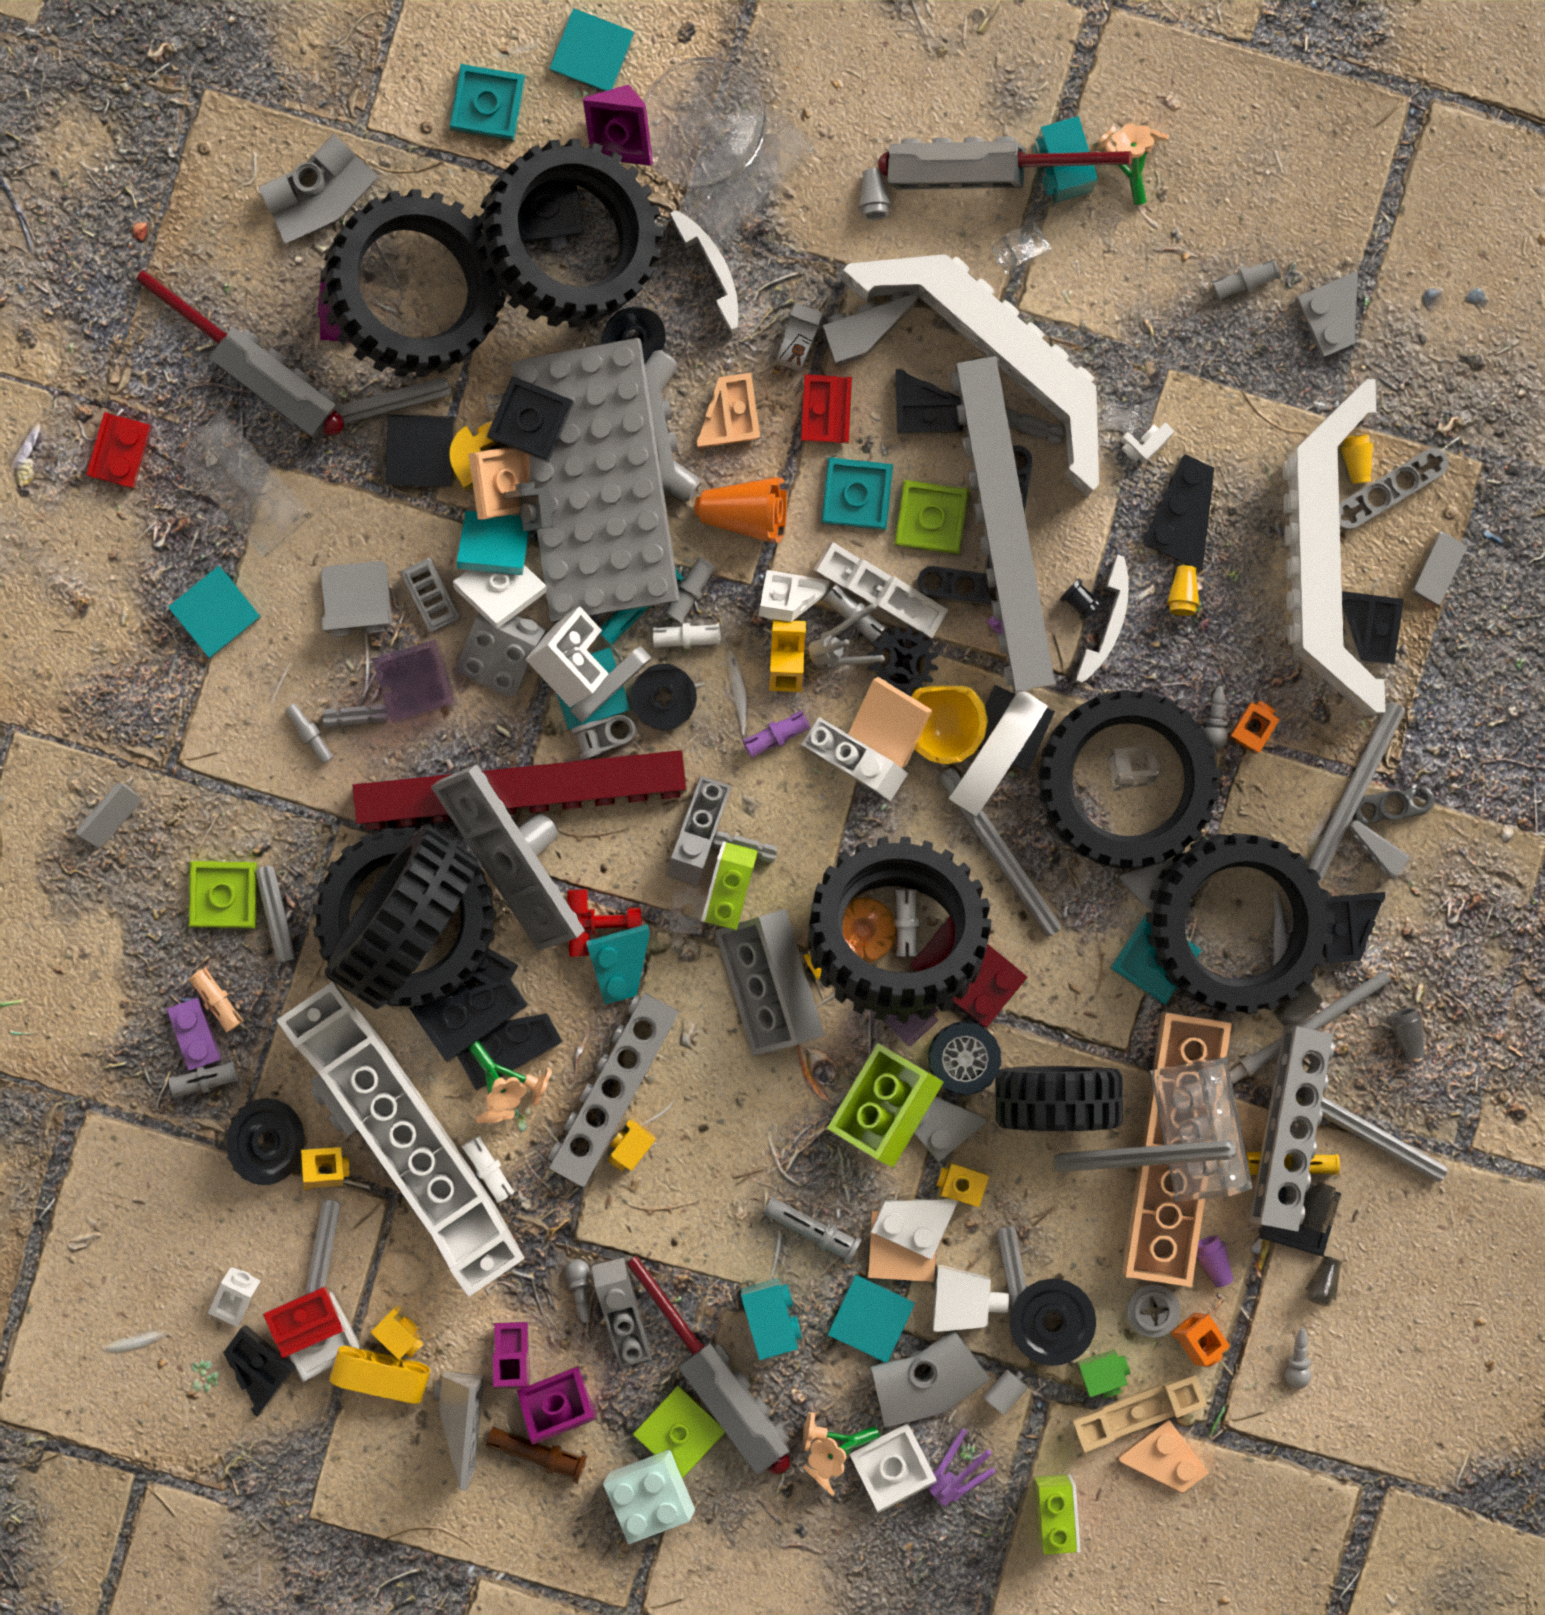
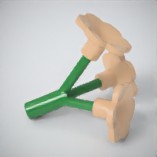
M1126 124L1122 127L1121 131L1113 134L1116 130L1113 126L1089 148V151H1131L1132 171L1127 165L1117 166L1129 178L1134 205L1145 204L1147 201L1142 171L1147 153H1151L1155 141L1168 140L1169 135L1150 129L1147 126H1136L1134 124ZM1111 137H1112L1113 143L1116 145V148H1115V147L1112 145V143L1110 142Z
M479 1041L468 1048L485 1072L488 1090L486 1097L488 1110L485 1113L476 1115V1123H496L513 1118L515 1114L513 1108L520 1104V1098L526 1094V1088L533 1090L532 1105H538L551 1076V1069L546 1068L544 1074L539 1078L529 1074L524 1076L494 1063ZM496 1072H499L510 1078L505 1081L503 1078H500Z
M808 1412L803 1429L802 1450L808 1452L810 1448L812 1454L809 1456L808 1461L812 1468L806 1464L803 1468L833 1496L835 1492L830 1486L829 1479L832 1476L838 1477L843 1474V1463L852 1449L878 1439L879 1432L875 1426L852 1435L828 1432L827 1428L817 1427L814 1421L815 1413ZM835 1440L845 1443L838 1447Z

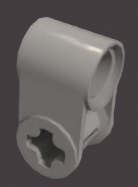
M616 715L601 721H593L571 729V733L576 735L582 753L579 757L582 761L628 745L635 739L637 727L629 717ZM619 721H625L629 726V734L626 738L618 740L613 735V726ZM587 734L589 735V738H590V741H591V744H592V748H591V745H590V742H589V739H588Z

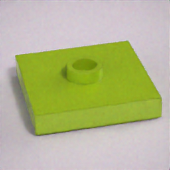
M678 1384L633 1432V1435L654 1455L670 1449L680 1475L683 1478L722 1437L725 1431L718 1421Z

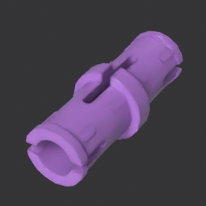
M800 710L776 724L774 721L769 723L768 728L742 741L751 759L777 745L779 748L785 745V741L809 730L810 726L805 715Z

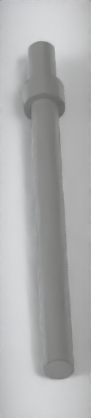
M1383 970L1298 1027L1311 1030L1319 1029L1391 982V978ZM1282 1037L1255 1055L1249 1054L1239 1060L1240 1064L1224 1074L1223 1086L1227 1089L1245 1076L1251 1077L1261 1071L1260 1067L1279 1055Z

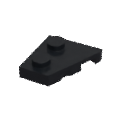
M1342 591V606L1361 661L1395 665L1404 599Z

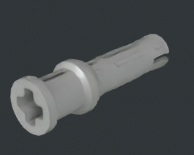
M773 1196L763 1213L764 1216H768L818 1243L817 1247H819V1250L823 1252L828 1250L843 1258L844 1263L849 1265L862 1240L858 1236L854 1239L837 1230V1225L829 1223L826 1226L803 1212L775 1199Z

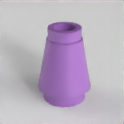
M1217 1235L1200 1240L1196 1259L1208 1274L1215 1287L1219 1288L1230 1284L1234 1279L1225 1242L1220 1241Z

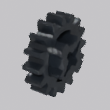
M896 626L892 636L886 631L882 632L884 640L882 643L873 641L872 645L877 649L876 653H868V656L882 655L886 648L890 654L889 664L881 668V662H875V664L868 666L867 669L872 672L876 671L877 675L874 678L879 677L900 691L905 690V694L911 697L912 689L922 688L923 681L930 684L933 682V678L928 674L929 671H938V666L931 664V660L936 659L938 653L929 652L928 649L933 645V641L924 643L922 641L924 632L921 631L917 636L912 635V627L908 626L906 632L901 633L899 627ZM906 640L913 642L917 646L912 649L904 648L897 641ZM896 652L902 657L909 656L911 658L908 663L910 673L903 667L898 669L895 667L894 664L898 660ZM924 656L925 667L923 673L919 676L915 669L916 663L919 658ZM894 675L902 676L909 683L899 684L891 681L889 678Z

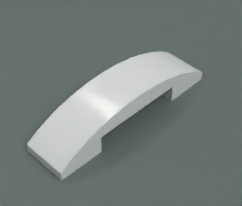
M677 210L670 213L671 220L685 247L688 248L698 242L726 295L716 300L717 308L731 334L737 333V295L731 273L723 256L711 238L694 221Z
M1117 555L1114 558L1105 585L1106 590L1117 594L1098 652L1089 649L1083 652L1074 683H1083L1101 666L1112 650L1121 631L1126 614L1129 591L1127 566L1123 556Z
M1025 691L1017 692L971 766L952 792L949 800L977 817L1048 706Z

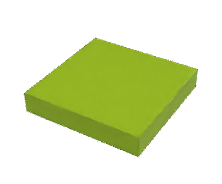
M904 480L894 546L960 555L969 489Z
M190 861L189 927L256 928L257 862Z

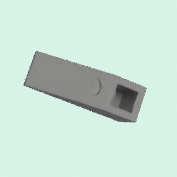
M907 291L889 297V303L877 306L876 302H872L859 307V313L846 317L845 313H840L827 319L828 324L823 325L822 331L834 366L838 367L866 357L914 307L918 300L917 293L908 295Z
M700 776L666 876L698 886L732 786Z
M624 1258L592 1266L595 1290L620 1368L652 1359Z

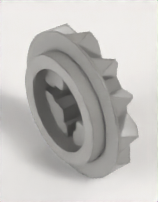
M1148 1284L1136 1289L1135 1293L1128 1300L1127 1315L1133 1328L1140 1334L1147 1337H1161L1171 1332L1177 1325L1180 1318V1304L1175 1294L1167 1287ZM1150 1297H1153L1157 1306L1167 1307V1309L1157 1313L1156 1324H1154V1320L1149 1314L1140 1313V1311L1149 1308Z

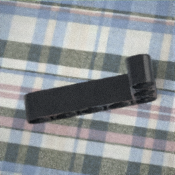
M1016 445L1012 446L1013 453L1021 455L1025 460V467L1017 470L1025 514L1032 468V455L1026 447ZM989 555L986 557L984 573L928 566L920 572L917 579L918 591L932 599L991 608V602L996 601L988 594L989 587L986 569L991 568ZM927 574H936L941 580L940 588L935 591L926 589L923 585V577ZM965 578L972 582L973 592L970 595L963 596L957 592L955 584L959 579Z

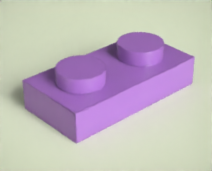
M200 997L167 1008L188 1071L221 1060Z

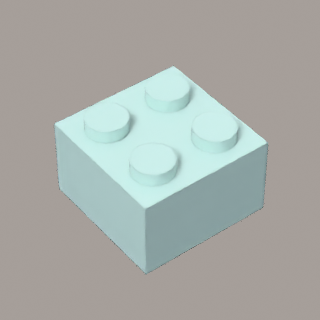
M670 1449L611 1471L603 1482L628 1545L690 1521L695 1512L694 1505Z

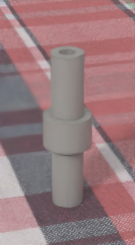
M296 703L289 706L285 712L299 730L297 734L303 743L310 745L323 764L331 760L334 756L319 737L321 732L316 725L309 723Z

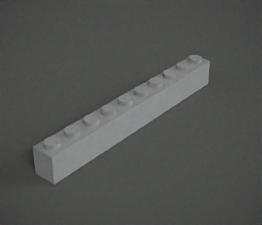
M996 356L959 362L955 366L956 372L950 373L953 392H959L961 405L956 406L959 425H965L967 437L962 438L965 458L971 457L973 470L968 471L971 491L977 490L979 503H974L975 517L977 523L983 522L985 532L984 536H980V545L983 556L989 555L991 568L986 569L988 587L995 588L997 601L991 602L994 620L1001 621L1003 632L1002 634H997L1000 653H1006L1008 666L1003 667L1006 686H1012L1013 693L1050 687L1055 684L997 359Z

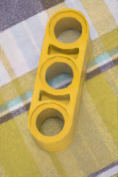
M340 1346L337 1350L329 1381L340 1388L418 1404L422 1401L431 1369L417 1361L404 1358L398 1360L395 1356L351 1346Z

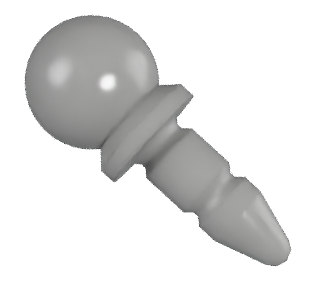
M1222 686L1216 688L1212 697L1213 705L1211 706L1210 715L1212 718L1205 719L1207 725L1205 730L1208 732L1206 737L1210 745H1214L1215 750L1224 747L1228 741V732L1225 729L1228 721L1222 720L1226 700Z
M575 1259L565 1266L564 1276L567 1282L570 1283L568 1291L574 1292L575 1304H577L576 1312L580 1320L585 1323L589 1315L586 1290L591 1288V1283L588 1282L590 1268L585 1261Z
M1301 1328L1297 1333L1294 1342L1293 1356L1288 1358L1289 1366L1285 1371L1286 1382L1296 1389L1306 1387L1311 1380V1371L1309 1369L1311 1360L1307 1358L1306 1346L1308 1345V1338L1304 1328Z

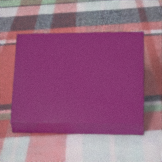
M578 1366L529 1385V1388L517 1390L532 1445L594 1421L596 1418V1409Z

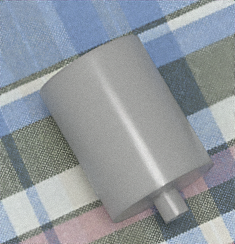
M1006 1369L985 1394L984 1398L1000 1413L1006 1415L1028 1388L1021 1380L1024 1374L1019 1371L1015 1375Z

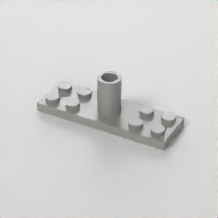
M477 764L440 779L431 786L538 951L575 939L585 931L578 921L577 915L570 909L561 895L558 886L552 881L537 858V855L557 839V829L548 817L542 814H535L518 828L507 812L504 803L498 798L490 786L487 777L481 772Z

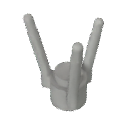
M869 605L832 630L822 633L821 639L811 642L808 650L812 662L819 667L829 664L831 668L841 665L883 662L885 660L883 655L841 658L843 647L849 645V640L840 641L835 637L874 611L876 605Z

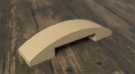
M1194 1374L1126 1396L1072 1420L1082 1450L1085 1453L1112 1443L1118 1437L1174 1416L1178 1418L1207 1407V1403L1197 1375Z

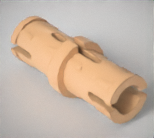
M206 967L188 979L204 1000L206 1010H211L226 1033L244 1021L227 997L229 995L226 990H221Z

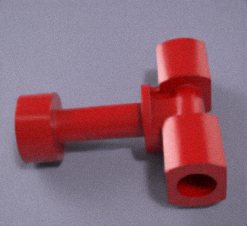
M588 889L567 890V904L577 915L578 921L585 930L577 938L569 940V957L590 956L586 941H589V936L596 935V929H631L642 926L641 907L627 908V915L595 916V909H588Z

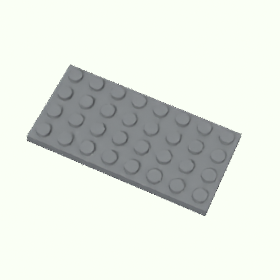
M629 339L512 361L514 377L574 401L549 463L529 455V482H535V488L549 487L553 527L537 530L544 582L547 587L546 596L550 622L562 620L579 606L588 616L680 601L641 339Z

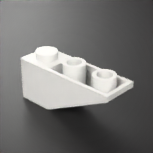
M818 717L801 744L889 801L892 800L908 775L906 771L893 761Z

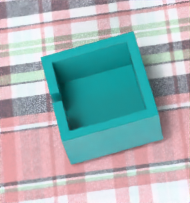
M1079 116L1040 127L1039 135L1035 138L1036 145L1032 146L1034 154L1090 152ZM1094 165L1044 167L1045 176L1042 177L1045 193L1047 196L1052 195L1054 203L1092 193L1098 180Z
M779 1277L741 1288V1298L759 1360L797 1350V1340L802 1339V1332L798 1317H791L788 1308L793 1307V1300L788 1284L782 1285Z

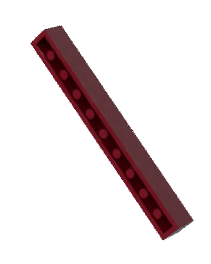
M682 750L481 771L487 777L490 786L498 798L504 803L509 815H516V808L529 807L530 813L549 811V805L562 804V810L582 808V801L595 800V806L614 805V798L628 797V803L648 801L647 795L660 793L661 799L680 798V791H687ZM452 774L352 784L356 824H365V830L384 829L385 822L398 821V827L418 825L417 819L429 817L431 818V823L450 822L449 814L431 786L438 780Z

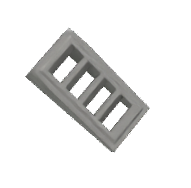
M427 558L401 571V575L430 633L460 619L431 558ZM429 570L431 576L414 584L412 578ZM430 584H436V589L420 596L418 590ZM439 595L442 596V601L426 608L424 602ZM442 608H448V613L434 620L431 619L430 614Z
M1358 820L1351 821L1348 829L1386 876L1390 879H1396L1409 861V856Z

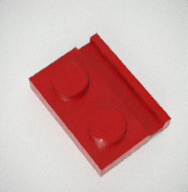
M804 375L801 442L849 444L852 377Z
M104 412L86 475L134 489L152 426Z
M326 1286L263 1313L282 1358L345 1330L339 1320V1315Z

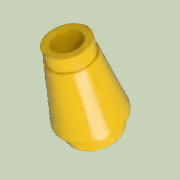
M1369 434L1346 437L1343 440V446H1340L1349 476L1351 477V483L1371 481L1373 442H1370Z
M1177 566L1167 601L1171 614L1193 616L1196 614V608L1200 607L1196 568L1193 566Z

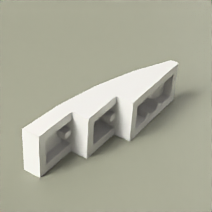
M829 541L813 569L864 601L875 604L878 609L919 632H924V635L933 638L948 612V609L896 577L888 575L864 559L856 557L834 542Z

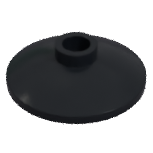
M641 306L627 307L614 314L606 323L602 333V344L639 338L641 339L645 364L653 351H662L666 339L665 327L660 317L654 311ZM635 330L633 336L625 337L629 331Z

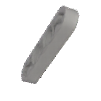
M1437 448L1428 449L1340 502V529H1355L1442 476L1448 468L1449 460L1447 455ZM1429 455L1431 459L1438 458L1440 460V463L1437 465L1438 472H1435L1433 468L1421 474L1425 478V481L1421 482L1419 472L1412 464L1416 463V467L1419 469L1428 462L1426 456ZM1407 472L1412 476L1413 485L1410 489L1402 490L1397 486L1396 476L1398 473ZM1379 489L1384 493L1385 502L1382 506L1374 507L1369 503L1368 493L1370 490ZM1357 497H1360L1361 504L1369 512V515L1365 516V512L1362 510L1353 516L1354 523H1351L1349 520L1343 521L1340 517L1344 513L1343 507H1346L1348 510L1353 509L1360 504L1355 500Z

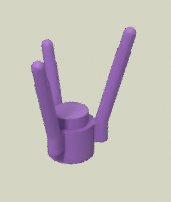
M962 1429L940 1465L933 1472L937 1483L927 1487L931 1494L944 1506H947L952 1500L956 1502L963 1494L995 1473V1469L990 1468L962 1486L961 1482L991 1455V1451L986 1450L957 1477L950 1471L944 1475L945 1469L967 1434L966 1429Z

